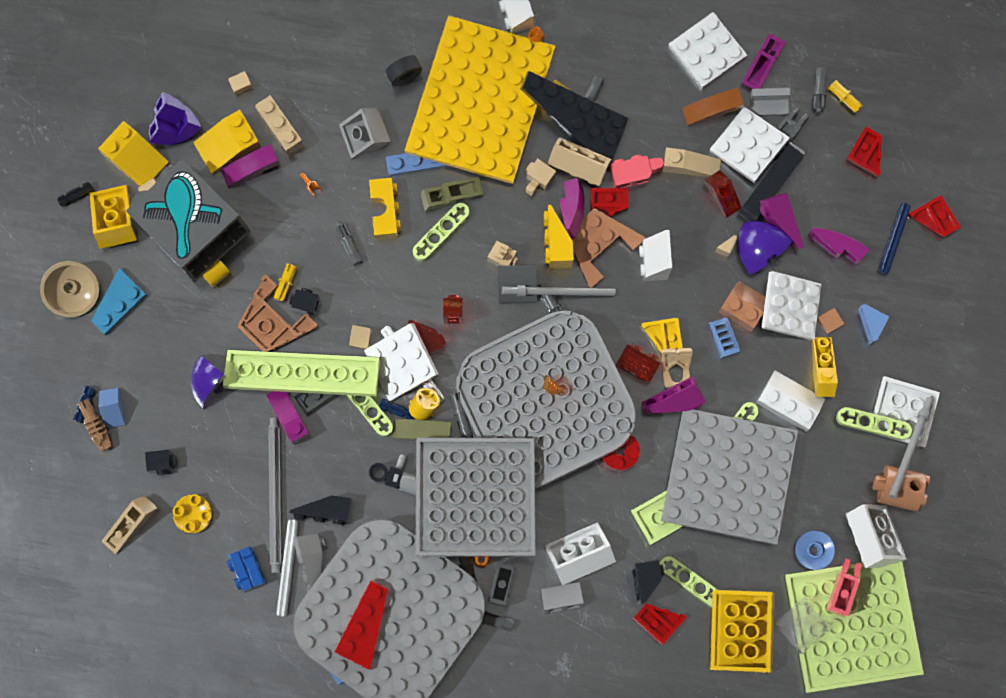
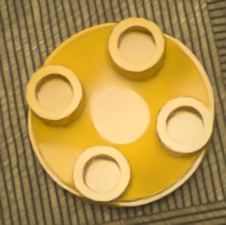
M196 494L181 498L173 508V520L176 526L186 533L203 531L209 525L212 518L210 504L206 499Z

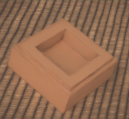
M835 308L817 318L826 334L844 325Z

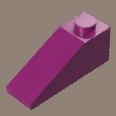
M788 193L778 194L761 200L760 211L768 223L785 232L793 240L790 244L793 249L804 248Z
M692 376L643 401L642 405L645 414L681 412L697 409L706 401L703 392Z
M272 391L266 395L293 445L311 436L287 392Z

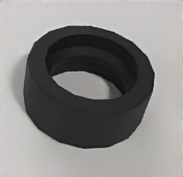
M410 55L392 63L385 70V74L391 86L396 87L412 81L423 70L417 57Z

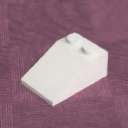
M669 230L644 239L642 246H639V256L643 257L640 273L641 276H644L645 281L667 280L672 269Z

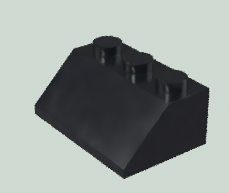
M659 560L635 563L631 567L637 606L646 603L662 581V577L665 576L663 564H659Z

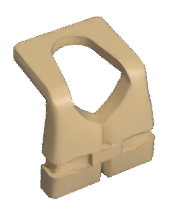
M692 348L662 349L665 387H672L680 383L672 381L669 369L675 364L683 368L682 381L690 378L689 366L692 360Z

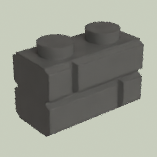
M497 563L488 602L507 607L517 567Z

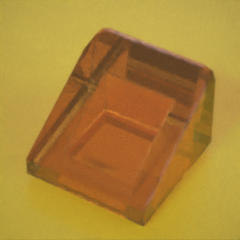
M545 375L544 391L563 396L565 394L564 390L548 375Z

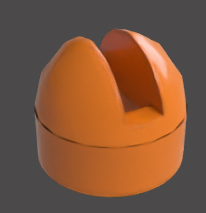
M536 26L530 30L528 38L533 42H542L544 32Z

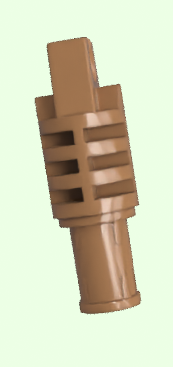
M88 398L84 400L86 408L83 402L77 405L85 418L83 423L91 439L100 451H104L112 446L108 431L98 413L95 414Z

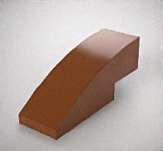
M738 87L683 107L682 110L687 126L741 110L744 103Z

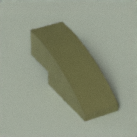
M479 177L443 183L442 186L427 188L420 193L425 211L451 206L483 195Z
M394 419L392 439L416 441V438H450L451 422Z

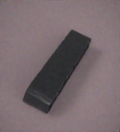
M791 141L738 214L749 222L757 221L762 214L760 211V201L776 195L804 157L806 151Z

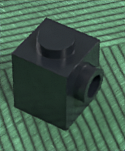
M296 289L295 294H292L290 297L289 305H292L291 308L295 312L315 316L320 297L310 289Z
M170 450L145 452L147 472L162 476L168 475V471H173L176 460L175 455Z

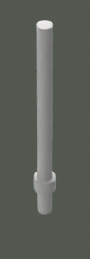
M525 285L502 287V294H517V296H615L616 293L615 288L526 287Z
M931 397L926 398L923 408L919 410L917 415L918 421L889 494V497L892 499L897 498L925 422L929 420L931 415L930 409L934 401Z

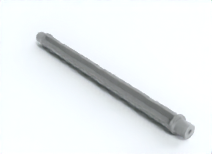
M270 418V425L268 426L271 573H280V425H278V418Z

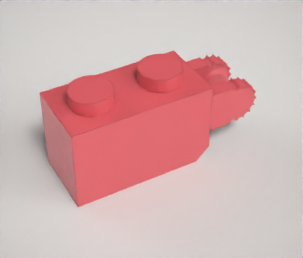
M635 155L626 161L624 159L613 161V164H610L609 170L614 188H627L648 183L651 174L662 170L664 161L660 157L648 159L647 156L642 157V155Z
M849 559L844 560L841 572L837 574L826 607V611L842 617L849 616L860 582L858 577L862 564L857 562L853 575L846 574L850 566Z

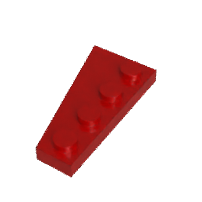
M370 580L334 653L368 670L371 668L388 593L387 588Z

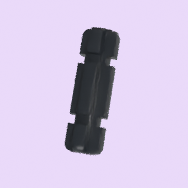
M90 182L82 184V187L78 186L66 192L65 195L58 196L57 201L60 206H65L69 201L73 202L85 196V193L93 192V187Z

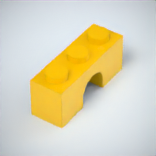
M392 178L369 180L372 203L380 202L387 207L383 215L373 217L375 239L398 237V231H401L400 220H396V213H399V204L394 200V195H397V184L393 183Z

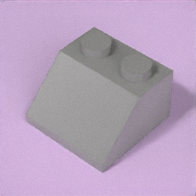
M362 108L339 124L351 159L377 151L390 143L379 108Z

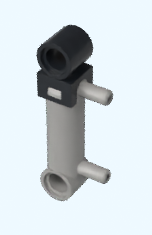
M400 454L396 467L391 466L390 470L382 463H375L370 467L369 476L376 484L385 483L384 485L388 488L416 496V475L404 472L403 470L407 459L406 455ZM383 469V477H374L375 470Z

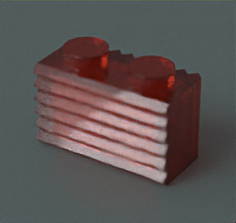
M627 344L616 363V367L650 384L661 364L658 361L659 357L652 353L645 354L641 351L642 348L636 344Z

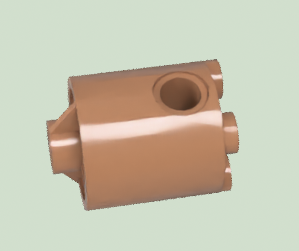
M886 465L882 475H876L873 482V490L878 491L877 502L915 512L920 511L922 505L925 506L927 501V494H924L925 487L929 485L930 476L907 470L897 498L892 499L889 497L899 468Z

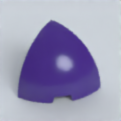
M162 92L153 110L155 116L154 121L149 126V142L161 145L179 143L193 136L201 128V125L188 107L171 95Z
M759 221L744 223L739 234V251L744 266L750 275L761 270L775 256H780L793 240L785 232L771 224Z
M200 355L191 372V389L196 401L204 409L216 396L213 391L226 376Z

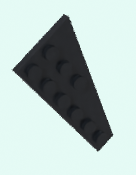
M528 71L520 90L536 105L538 104L547 112L546 114L557 121L559 126L579 145L610 158L611 164L628 118Z

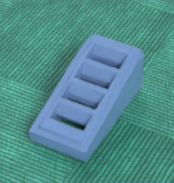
M728 318L710 322L709 326L720 358L724 359L739 354L740 349ZM725 324V328L716 330V326ZM725 331L728 332L727 335L721 337L718 336L719 333ZM730 338L729 342L721 343V340ZM732 345L733 348L724 351L723 347Z

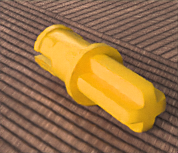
M838 80L830 85L828 89L840 99V102L843 101L855 113L861 109L862 104Z
M288 263L285 265L282 277L278 279L279 284L274 295V299L278 301L285 300L290 286L293 285L292 280L298 268L292 264L291 266Z

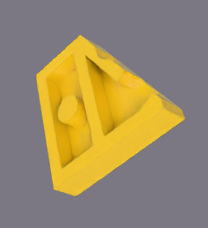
M678 318L642 323L643 329L660 353L662 349L677 350L678 348H683Z

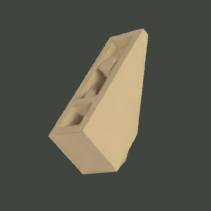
M666 148L662 172L719 178L721 159L688 150Z
M145 495L133 500L102 542L114 554H117L149 520L157 507Z

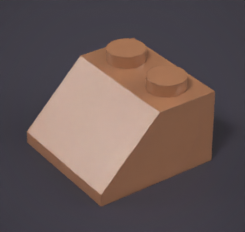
M739 280L719 313L752 332L764 313L766 297Z

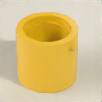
M219 260L203 274V277L214 288L231 272Z
M430 388L419 389L414 398L409 401V412L417 420H428L430 417H433V413L440 402L438 394Z

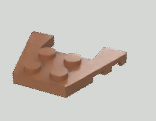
M595 208L582 219L578 234L575 239H572L573 252L590 288L604 277L591 261L620 236L632 251L646 239L641 234Z
M266 274L263 276L250 305H248L237 326L262 352H270L318 327V324L306 313L291 327L265 302L278 287Z

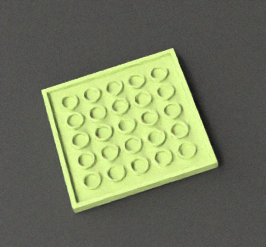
M902 562L880 568H865L864 564L860 563L862 564L858 577L860 582L848 617H842L826 611L837 574L841 572L842 566L785 575L806 693L924 674ZM856 564L850 565L846 574L852 576Z

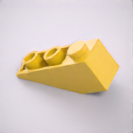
M815 337L812 340L815 397H835L838 381L832 337Z

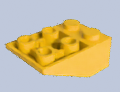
M548 205V210L544 211V227H548V229H545L544 238L545 245L549 246V248H546L545 262L549 264V269H572L573 241L553 207Z

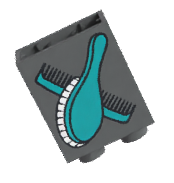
M183 159L176 165L167 166L161 172L159 181L148 191L144 190L137 193L131 201V206L126 210L137 225L194 283L251 231L242 218Z

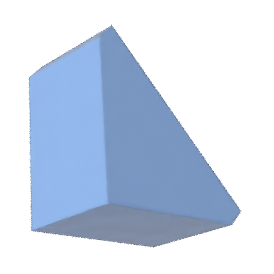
M863 304L858 310L871 345L878 340L889 316Z
M119 388L99 391V410L106 429L124 426L125 419Z

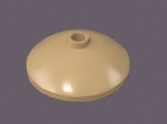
M63 261L53 265L46 271L41 280L40 294L45 306L51 312L62 317H77L88 312L94 306L99 294V285L95 274L86 265L76 261ZM71 283L73 287L66 288V284Z

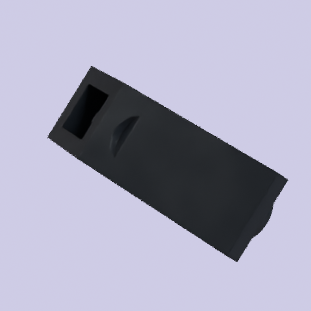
M331 495L291 509L289 513L294 515L295 519L305 520L306 517H311L315 522L324 523L325 520H332V524L344 526V522L349 523L352 499Z

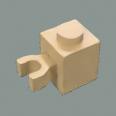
M538 158L535 163L531 162L526 169L527 179L531 182L526 187L525 193L532 196L538 186L546 190L555 178L556 170Z
M496 241L488 255V261L496 266L516 265L518 261L516 257L517 251Z

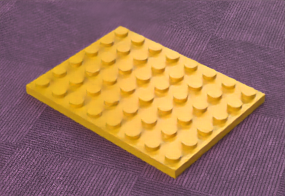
M448 15L405 147V153L513 184L538 106L520 88L528 71L544 78L547 77L555 46L544 42H533L526 37Z

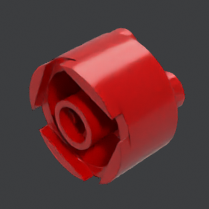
M633 435L620 448L624 450L623 456L621 454L617 455L615 451L601 458L606 468L615 472H625L636 464L640 455V446Z

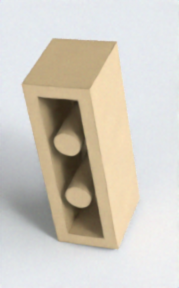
M271 95L255 105L258 114L288 157L304 147L301 138Z
M559 137L547 164L555 169L566 171L574 177L587 180L590 184L600 186L611 159Z

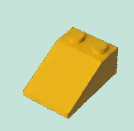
M241 110L222 119L193 142L211 174L261 148Z
M124 121L98 148L102 155L140 187L152 178L155 179L169 164L167 159Z
M127 185L89 193L93 234L99 248L136 241L135 222L126 212L131 206Z

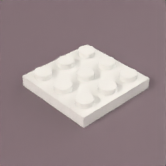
M714 12L668 45L701 89L747 57V54Z
M744 107L710 148V152L756 183L789 142L790 138Z
M774 271L769 272L762 328L814 340L822 284Z
M414 323L408 324L364 350L367 357L380 358L378 380L389 401L397 399L439 375Z
M883 376L873 414L906 422L911 426L913 434L918 421L917 415L919 410L923 408L927 397L933 398L934 401L930 409L931 415L929 420L925 422L917 443V447L925 448L940 392ZM880 421L878 424L881 431L885 432L889 428L888 423L885 421ZM893 423L891 434H893L894 430L899 431L901 436L907 433L903 426L900 429L894 428L895 424ZM911 436L905 440L897 441L909 444Z

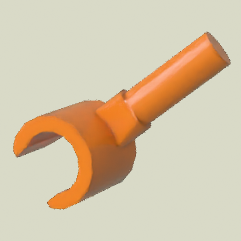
M303 172L300 174L307 184V189L313 196H316L314 194L316 188L322 191V188L316 181H311Z

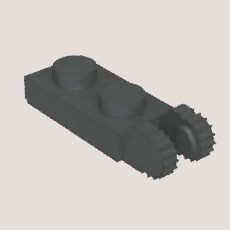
M797 107L776 128L790 138L777 157L782 154L787 145L796 137L809 118L805 114L798 123H795L793 120L800 111Z

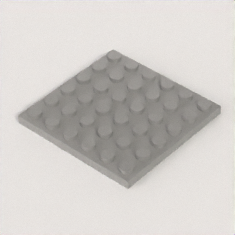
M693 409L682 411L661 522L777 545L798 430Z
M416 438V557H535L534 438Z

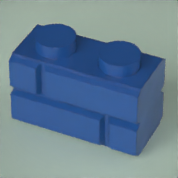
M251 546L228 555L230 560L227 561L231 572L235 571L237 578L234 581L238 590L242 589L243 592H248L266 584Z

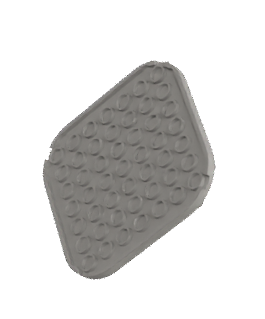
M571 311L550 313L473 351L461 364L456 379L457 392H460L461 404L477 438H534L535 489L541 488L617 451L629 440L634 431L636 411L633 401L597 328L585 316Z
M375 520L359 526L351 533L305 595L295 613L294 633L299 646L310 658L364 698H428L479 628L484 616V598L477 582L446 557H416V536L409 530L392 521ZM370 580L387 588L388 593L371 668L368 670L334 653Z

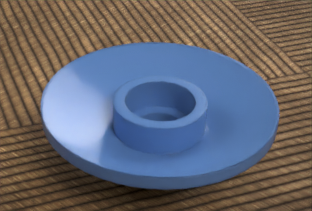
M809 531L798 539L795 553L798 561L804 567L819 570L831 563L835 548L831 538L825 533ZM812 547H815L817 549L816 554L811 553L810 550Z

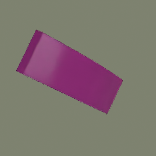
M769 33L742 83L752 89H760L786 41Z
M269 144L238 159L222 169L221 172L227 187L230 188L262 175L263 171L280 164L272 145Z
M578 178L563 182L566 198L559 200L565 229L571 239H575L578 234L585 206L584 190Z
M813 228L808 234L837 259L843 253L856 265L870 250L851 237L835 231Z

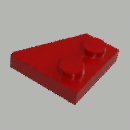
M865 127L846 160L879 177L881 174L882 135Z
M629 188L590 189V212L595 208L610 217L629 207Z
M942 195L909 213L911 218L943 238L961 228Z
M646 603L633 617V620L662 646L687 616Z

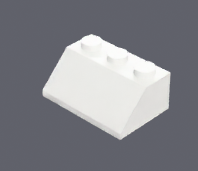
M501 0L499 2L501 12H505L507 17L504 19L507 30L510 29L512 34L533 28L534 15L529 0Z
M774 371L756 404L807 432L819 414L825 399L823 397H815L814 392Z
M863 504L846 514L865 568H880L906 560L887 506Z
M598 522L544 545L562 585L616 562L611 546Z

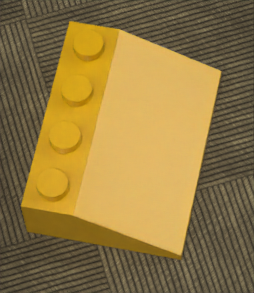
M713 590L711 670L773 673L774 593Z

